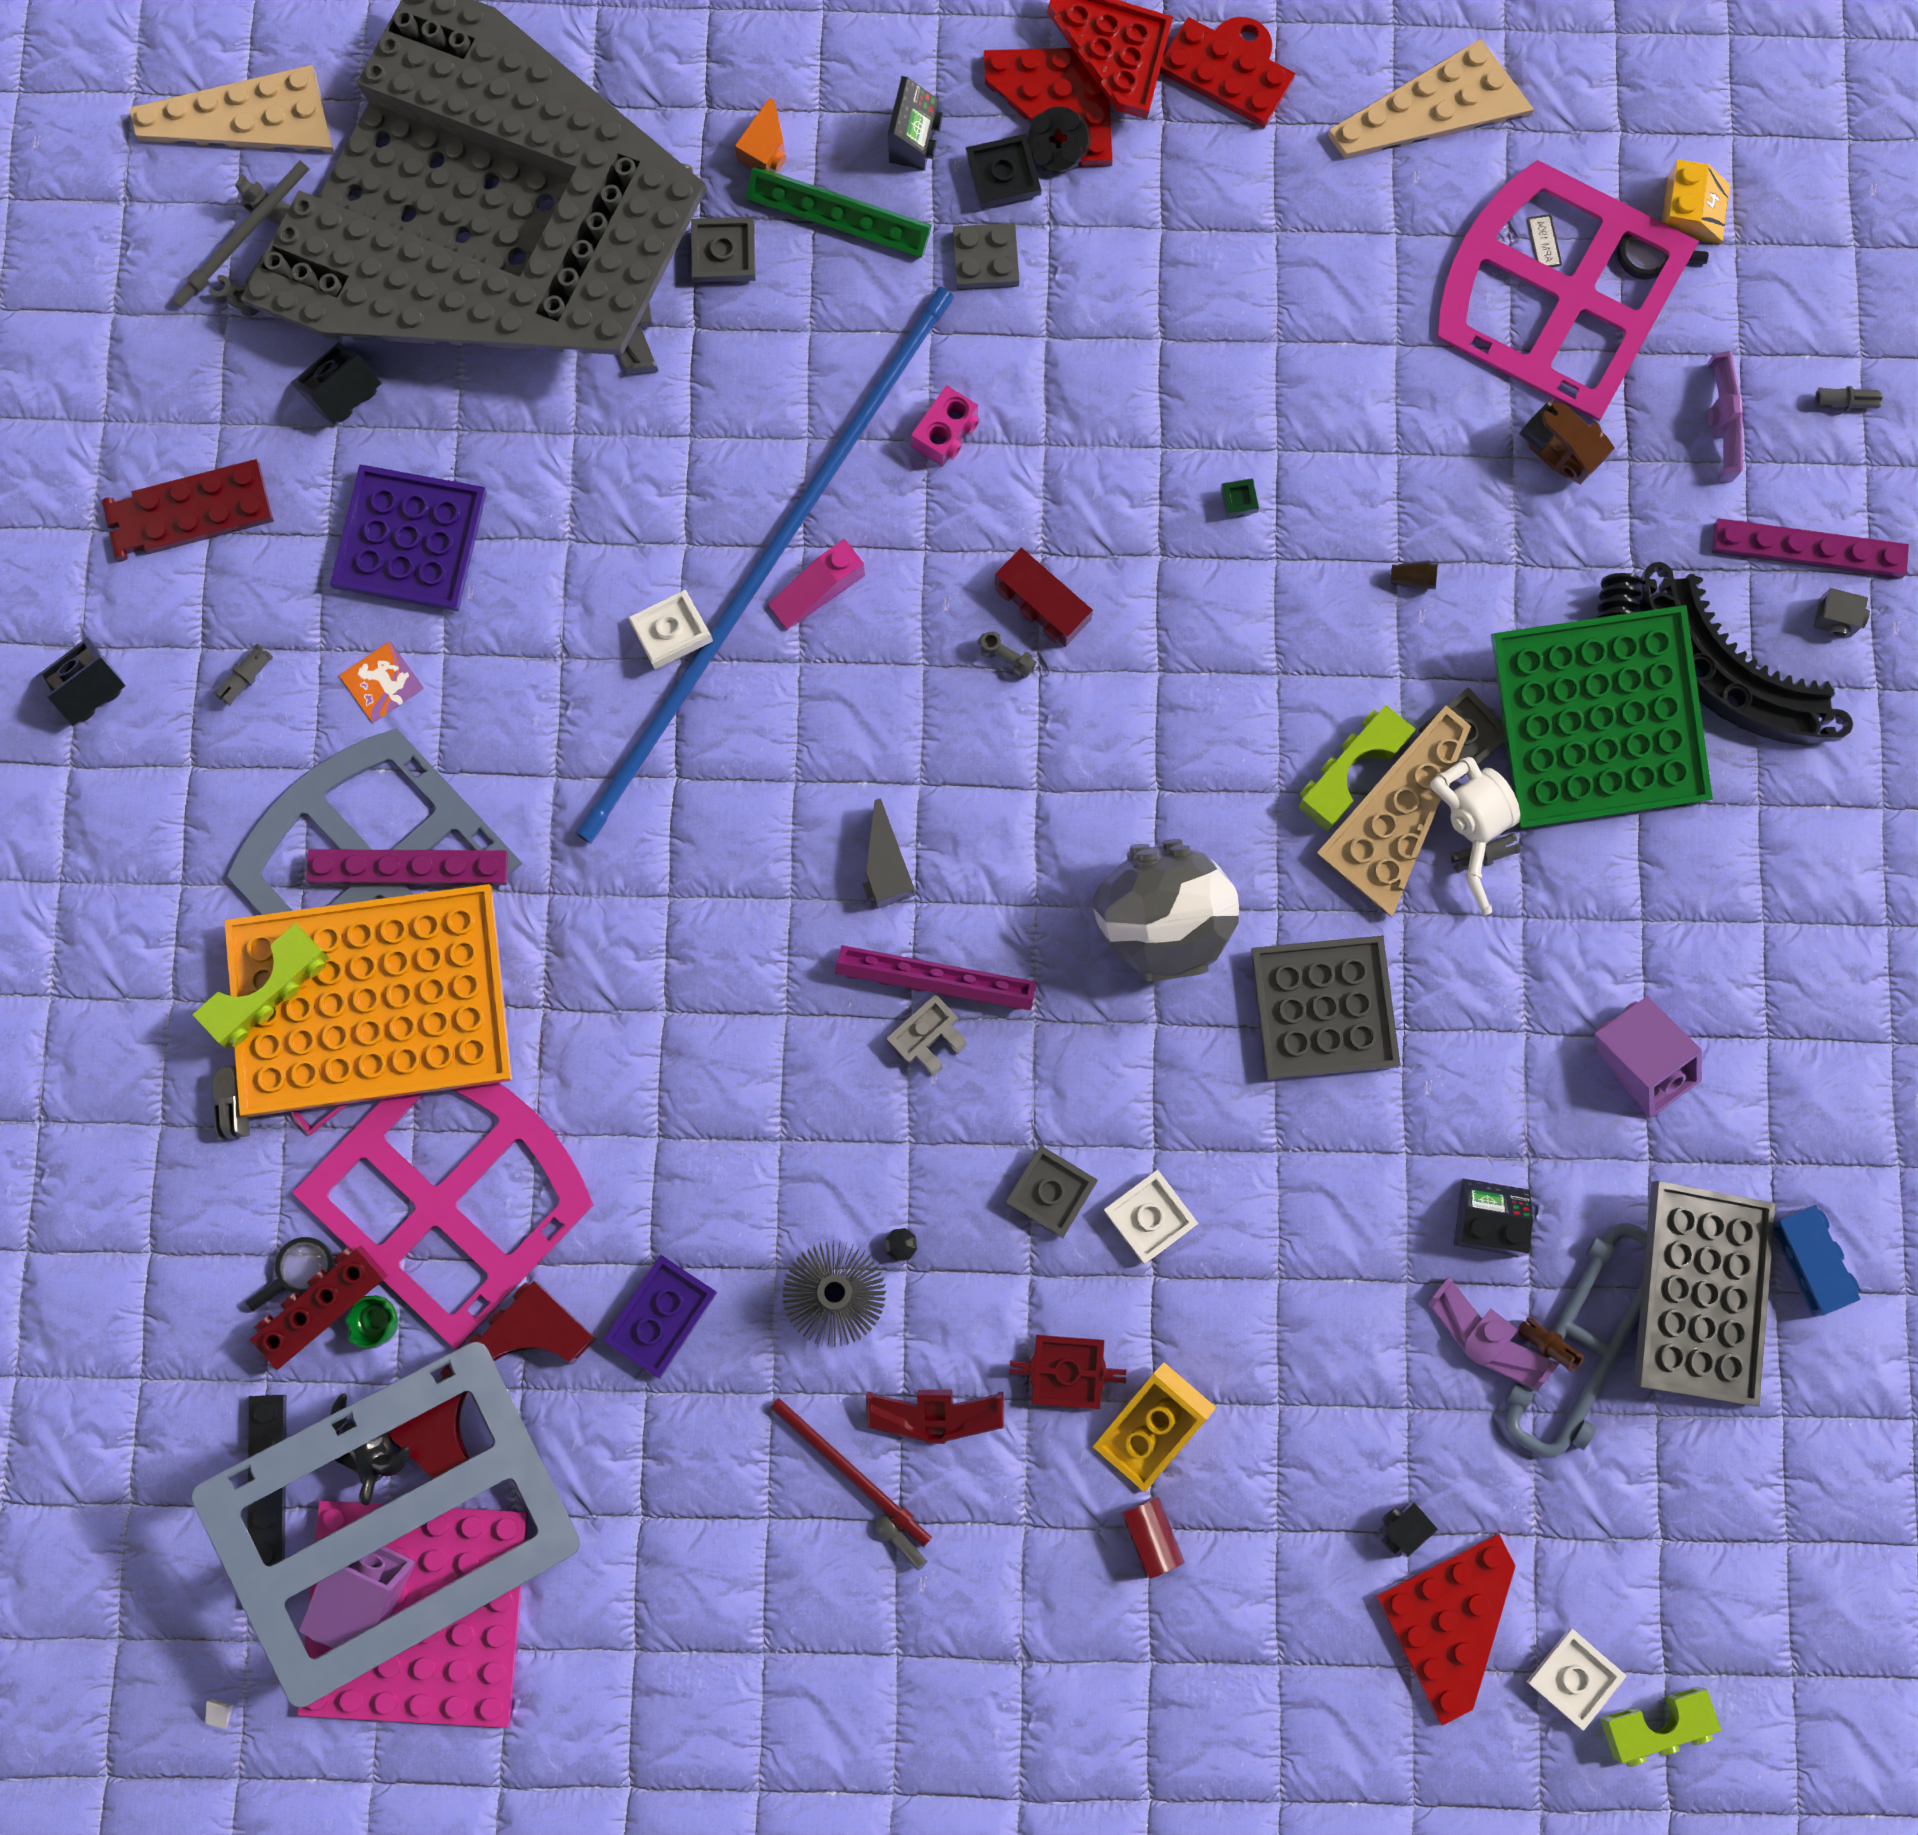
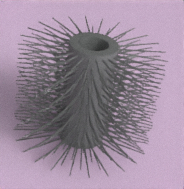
M834 1240L832 1245V1275L827 1241L826 1249L829 1269L820 1242L819 1248L824 1266L814 1246L813 1250L819 1264L808 1248L807 1253L814 1265L802 1252V1257L809 1266L798 1256L797 1261L807 1271L794 1262L793 1266L800 1272L789 1267V1272L799 1278L786 1274L787 1278L797 1282L784 1280V1284L797 1288L784 1287L783 1290L801 1293H782L783 1297H800L783 1300V1304L798 1302L785 1306L784 1309L789 1310L802 1306L787 1313V1316L804 1310L791 1318L790 1323L808 1313L793 1325L794 1328L814 1313L798 1330L799 1333L816 1316L803 1334V1337L821 1315L809 1337V1341L824 1316L817 1335L818 1338L829 1312L826 1322L827 1327L831 1313L828 1346L832 1315L834 1321V1347L836 1345V1318L840 1344L842 1346L839 1319L848 1345L849 1340L844 1322L853 1342H855L856 1340L848 1322L860 1340L861 1335L854 1323L866 1336L867 1333L859 1322L869 1331L872 1328L861 1317L874 1326L876 1323L866 1315L879 1320V1316L868 1310L882 1314L883 1311L871 1306L883 1308L885 1304L870 1300L885 1301L886 1298L870 1295H884L886 1291L869 1290L884 1288L886 1284L870 1285L882 1282L885 1277L869 1281L880 1276L881 1271L865 1278L876 1271L878 1266L861 1275L874 1264V1261L858 1272L869 1260L870 1255L853 1271L865 1251L848 1272L859 1248L843 1274L852 1251L851 1248L841 1275V1266L837 1275L840 1243L835 1274ZM830 1286H837L843 1291L844 1297L839 1302H830L824 1295L825 1290Z

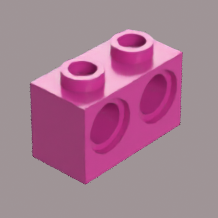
M946 385L911 434V447L943 467L949 458L953 460L958 455L962 447L960 442L966 433L971 435L980 421V418H978V404ZM953 411H959L964 416L960 419H952L948 414ZM935 436H942L946 441L943 444H934L931 439Z

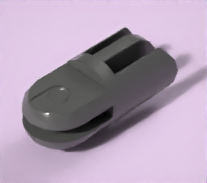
M223 1066L213 1075L212 1082L216 1139L224 1140L250 1136L249 1117H241L239 1112L236 1066Z

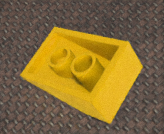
M1163 1362L1093 1445V1448L1145 1493L1209 1418L1216 1407Z

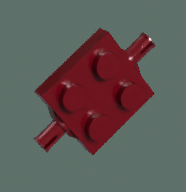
M1036 1335L1035 1353L1031 1362L1010 1360V1367H1021L1023 1369H1010L1009 1375L1030 1376L1032 1384L1031 1404L1100 1409L1101 1391L1105 1382L1126 1384V1377H1114L1113 1375H1126L1127 1371L1126 1369L1106 1368L1103 1358L1104 1340Z

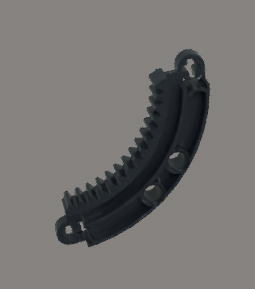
M1654 562L1644 570L1641 575L1643 580L1641 584L1643 598L1639 601L1641 612L1683 605L1687 606L1694 665L1703 672V677L1696 676L1700 703L1739 728L1784 743L1814 746L1819 741H1840L1851 732L1853 728L1851 716L1844 710L1832 709L1831 698L1835 695V690L1829 681H1825L1821 686H1818L1817 681L1813 680L1806 686L1802 678L1793 684L1792 676L1790 675L1781 681L1779 671L1769 676L1767 665L1758 670L1756 668L1757 659L1754 658L1746 662V651L1738 654L1735 653L1738 645L1736 642L1727 645L1726 640L1729 634H1718L1717 631L1722 626L1721 623L1712 624L1710 620L1715 616V613L1705 612L1710 602L1700 600L1706 593L1705 589L1698 588L1703 582L1702 577L1688 574L1685 578L1674 579L1672 569L1663 562ZM1654 572H1657L1658 577H1664V579L1659 584V593L1651 597V594H1654L1657 590V582L1655 579H1650ZM1727 696L1735 697L1739 707L1732 706L1728 702ZM1834 719L1837 724H1842L1843 726L1838 732H1836L1835 727H1825L1820 731L1821 725H1827Z

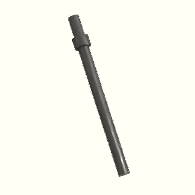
M301 160L198 271L195 269L187 277L189 281L172 298L181 308L198 290L201 292L210 283L208 279L310 170Z

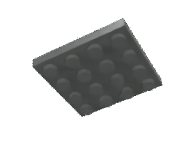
M1384 935L1254 947L1251 949L1266 1080L1391 1069L1401 1066Z

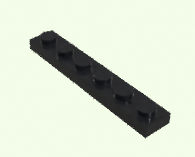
M287 1395L249 1396L248 1458L286 1439ZM248 1468V1482H249V1481H251V1480L254 1479L253 1476H252V1474H251V1472H250V1468ZM286 1486L248 1505L247 1530L266 1566H271L285 1558Z

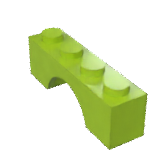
M1387 705L1379 712L1373 709L1362 722V725L1365 726L1364 730L1358 736L1353 732L1341 746L1345 750L1338 759L1332 756L1320 770L1324 774L1317 783L1311 780L1299 794L1303 799L1298 808L1327 832L1343 816L1354 801L1347 786L1349 768L1356 762L1366 758H1380L1391 761L1416 730Z
M294 923L270 945L274 959L273 970L270 978L262 988L250 995L241 997L217 992L192 1014L211 1036L227 1050L231 1046L236 1047L248 1037V1031L257 1023L261 1024L267 1021L273 1015L274 1008L281 1001H287L294 997L300 990L299 985L308 977L313 978L325 968V962L329 957L297 923Z

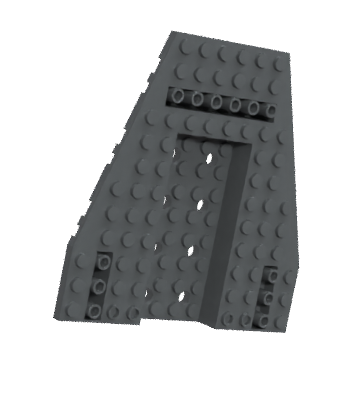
M401 0L357 81V85L369 102L319 196L315 197L300 190L296 194L245 289L241 301L249 307L326 338L339 339V336H350L355 340L384 338L390 342L424 344L450 342L451 345L464 346V343L483 344L484 347L535 350L538 347L563 352V349L582 350L584 353L623 355L707 190L705 183L495 7L476 0ZM381 138H390L387 146L376 147L377 142ZM444 158L442 166L435 169L430 168V164L434 159ZM498 179L499 183L495 188L490 190L484 188L488 180ZM362 190L359 199L354 201L348 200L351 192ZM543 201H554L550 209L546 211L539 210V206ZM406 212H416L413 220L408 222L402 221V217ZM461 233H471L468 241L464 243L456 242L458 235ZM522 253L526 255L525 260L521 264H511V260L516 254Z

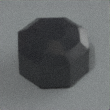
M906 1228L892 1230L885 1239L886 1254L896 1262L910 1260L917 1251L916 1236Z

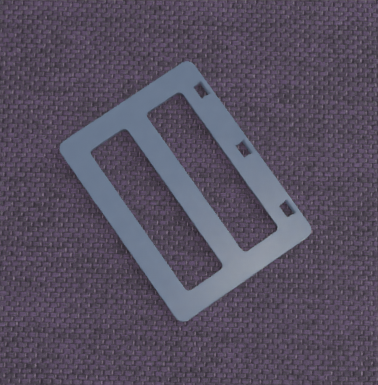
M479 1342L469 1343L208 1478L197 1484L191 1492V1502L287 1700L296 1707L308 1706L571 1557L578 1551L580 1546L579 1536L487 1347ZM450 1364L453 1375L436 1384L430 1373ZM464 1391H468L471 1394L493 1439V1444L490 1448L271 1566H266L263 1563L241 1518V1510L244 1507ZM352 1415L355 1427L337 1435L331 1425ZM250 1468L254 1479L235 1489L229 1478ZM506 1479H511L514 1482L535 1525L536 1533L533 1537L319 1657L312 1659L308 1656L285 1608V1602L288 1598Z

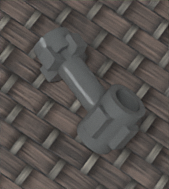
M995 631L982 633L978 640L981 655L986 658L995 656L1001 658L1015 667L1013 674L1018 677L1022 675L1027 678L1037 661L1032 659L1033 655L1025 652L1021 656L1001 644L1000 634Z

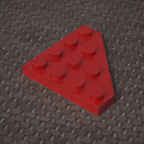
M1050 0L1047 14L1117 111L1147 120L1173 16L1120 0Z
M1072 48L984 50L985 85L993 92L997 91L1008 101L1010 107L1024 119L1028 118L1030 121L1036 115L1052 107H1067L1078 113L1086 121L1091 132L1090 149L1087 155H1084L1083 159L1078 163L1079 166H1112L1110 101ZM1061 131L1056 132V136L1052 138V143H1055L1057 147L1061 146L1062 142L1067 141V136L1062 135Z
M1497 1533L1375 1595L1439 1724L1442 1726L1474 1709L1516 1567L1500 1534Z

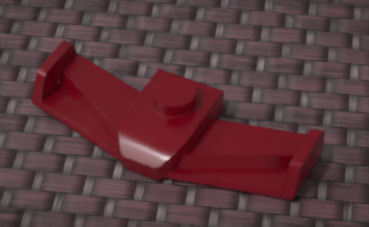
M918 1390L917 1404L876 1395L873 1392L867 1391V1428L925 1441L927 1444H945L947 1441L1004 1428V1391L998 1392L995 1395L953 1404L952 1390Z

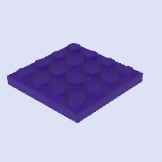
M359 464L330 582L333 589L459 612L487 494L486 488Z

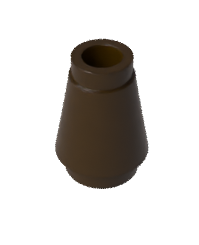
M1430 560L1398 565L1392 564L1391 584L1427 592L1428 589L1436 590L1438 564L1430 563Z

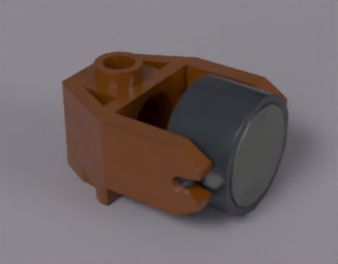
M1554 398L1550 399L1519 433L1528 442L1529 448L1548 466L1580 485L1615 449L1609 438L1602 432L1597 421L1589 426L1566 404L1558 403Z

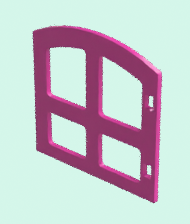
M1536 160L1511 179L1491 199L1465 235L1453 260L1444 286L1439 310L1437 339L1600 422L1699 241ZM1540 192H1545L1601 221L1597 234L1575 273L1571 276H1567L1498 241L1496 238L1507 222ZM1626 234L1651 245L1668 256L1657 280L1642 307L1638 310H1634L1595 289V284L1621 237ZM1488 262L1557 298L1558 303L1530 353L1522 354L1467 325L1469 300L1481 263ZM1582 312H1586L1624 333V339L1598 386L1593 389L1555 371L1551 367L1553 359L1577 316ZM1474 338L1491 346L1488 354L1471 346ZM1561 382L1578 391L1575 399L1557 390Z
M500 1083L450 1089L473 1100L497 1115L499 1123L440 1185H432L386 1141L387 1132L425 1094L420 1093L382 1099L292 1192L347 1246H350L353 1251L362 1245L388 1275L383 1281L455 1350L474 1333L594 1206L579 1170L554 1132L531 1107ZM523 1140L546 1172L559 1197V1204L512 1254H505L457 1208V1203L515 1141ZM365 1158L415 1204L414 1212L381 1245H377L329 1199L330 1191L361 1159ZM556 1218L563 1225L548 1240L541 1232ZM434 1227H439L488 1275L483 1285L454 1314H449L400 1265L402 1259ZM482 1295L490 1302L474 1318L468 1309Z

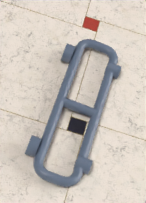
M1620 1223L1611 1227L1603 1239L1594 1238L1586 1253L1592 1259L1552 1330L1562 1335L1563 1340L1567 1335L1602 1355L1557 1440L1552 1444L1543 1443L1524 1432L1520 1427V1418L1532 1401L1536 1390L1515 1383L1506 1397L1505 1401L1512 1404L1506 1417V1427L1511 1438L1536 1455L1545 1458L1557 1457L1563 1454L1570 1444L1584 1450L1595 1434L1597 1427L1584 1420L1640 1317L1642 1284L1609 1344L1575 1325L1573 1321L1601 1270L1611 1257L1617 1241L1622 1237L1628 1236L1646 1246L1647 1231L1636 1225Z

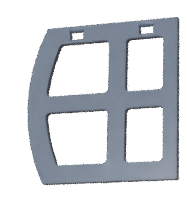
M395 728L368 737L341 750L318 764L296 781L256 824L239 850L227 877L262 915L293 911L262 877V872L274 851L302 815H309L340 849L372 850L326 799V795L353 777L389 761L395 762L436 807L435 812L392 850H432L453 831L460 832L476 850H483L473 839L481 830L493 843L485 850H506L508 852V876L523 863L402 733ZM413 758L426 771L418 778L406 768ZM352 885L329 906L375 900L378 897L390 898L413 895V893L406 885ZM466 885L465 887H472V886H479V885ZM491 885L492 890H494L498 885Z

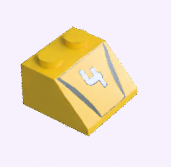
M1677 159L1667 177L1661 222L1696 240L1721 244L1723 241L1730 184L1709 164Z

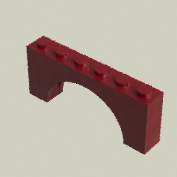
M533 1281L530 1285L527 1282L524 1283L512 1296L515 1301L507 1310L504 1308L499 1309L488 1321L491 1325L490 1328L482 1336L477 1333L467 1344L472 1342L484 1344L494 1362L516 1351L542 1349L556 1353L568 1363L574 1364L597 1338L538 1282ZM450 1364L441 1370L440 1374L443 1377L437 1383L453 1375ZM464 1391L401 1424L388 1434L401 1448L409 1447V1456L432 1478L470 1459L463 1444L460 1425L461 1412L468 1391Z

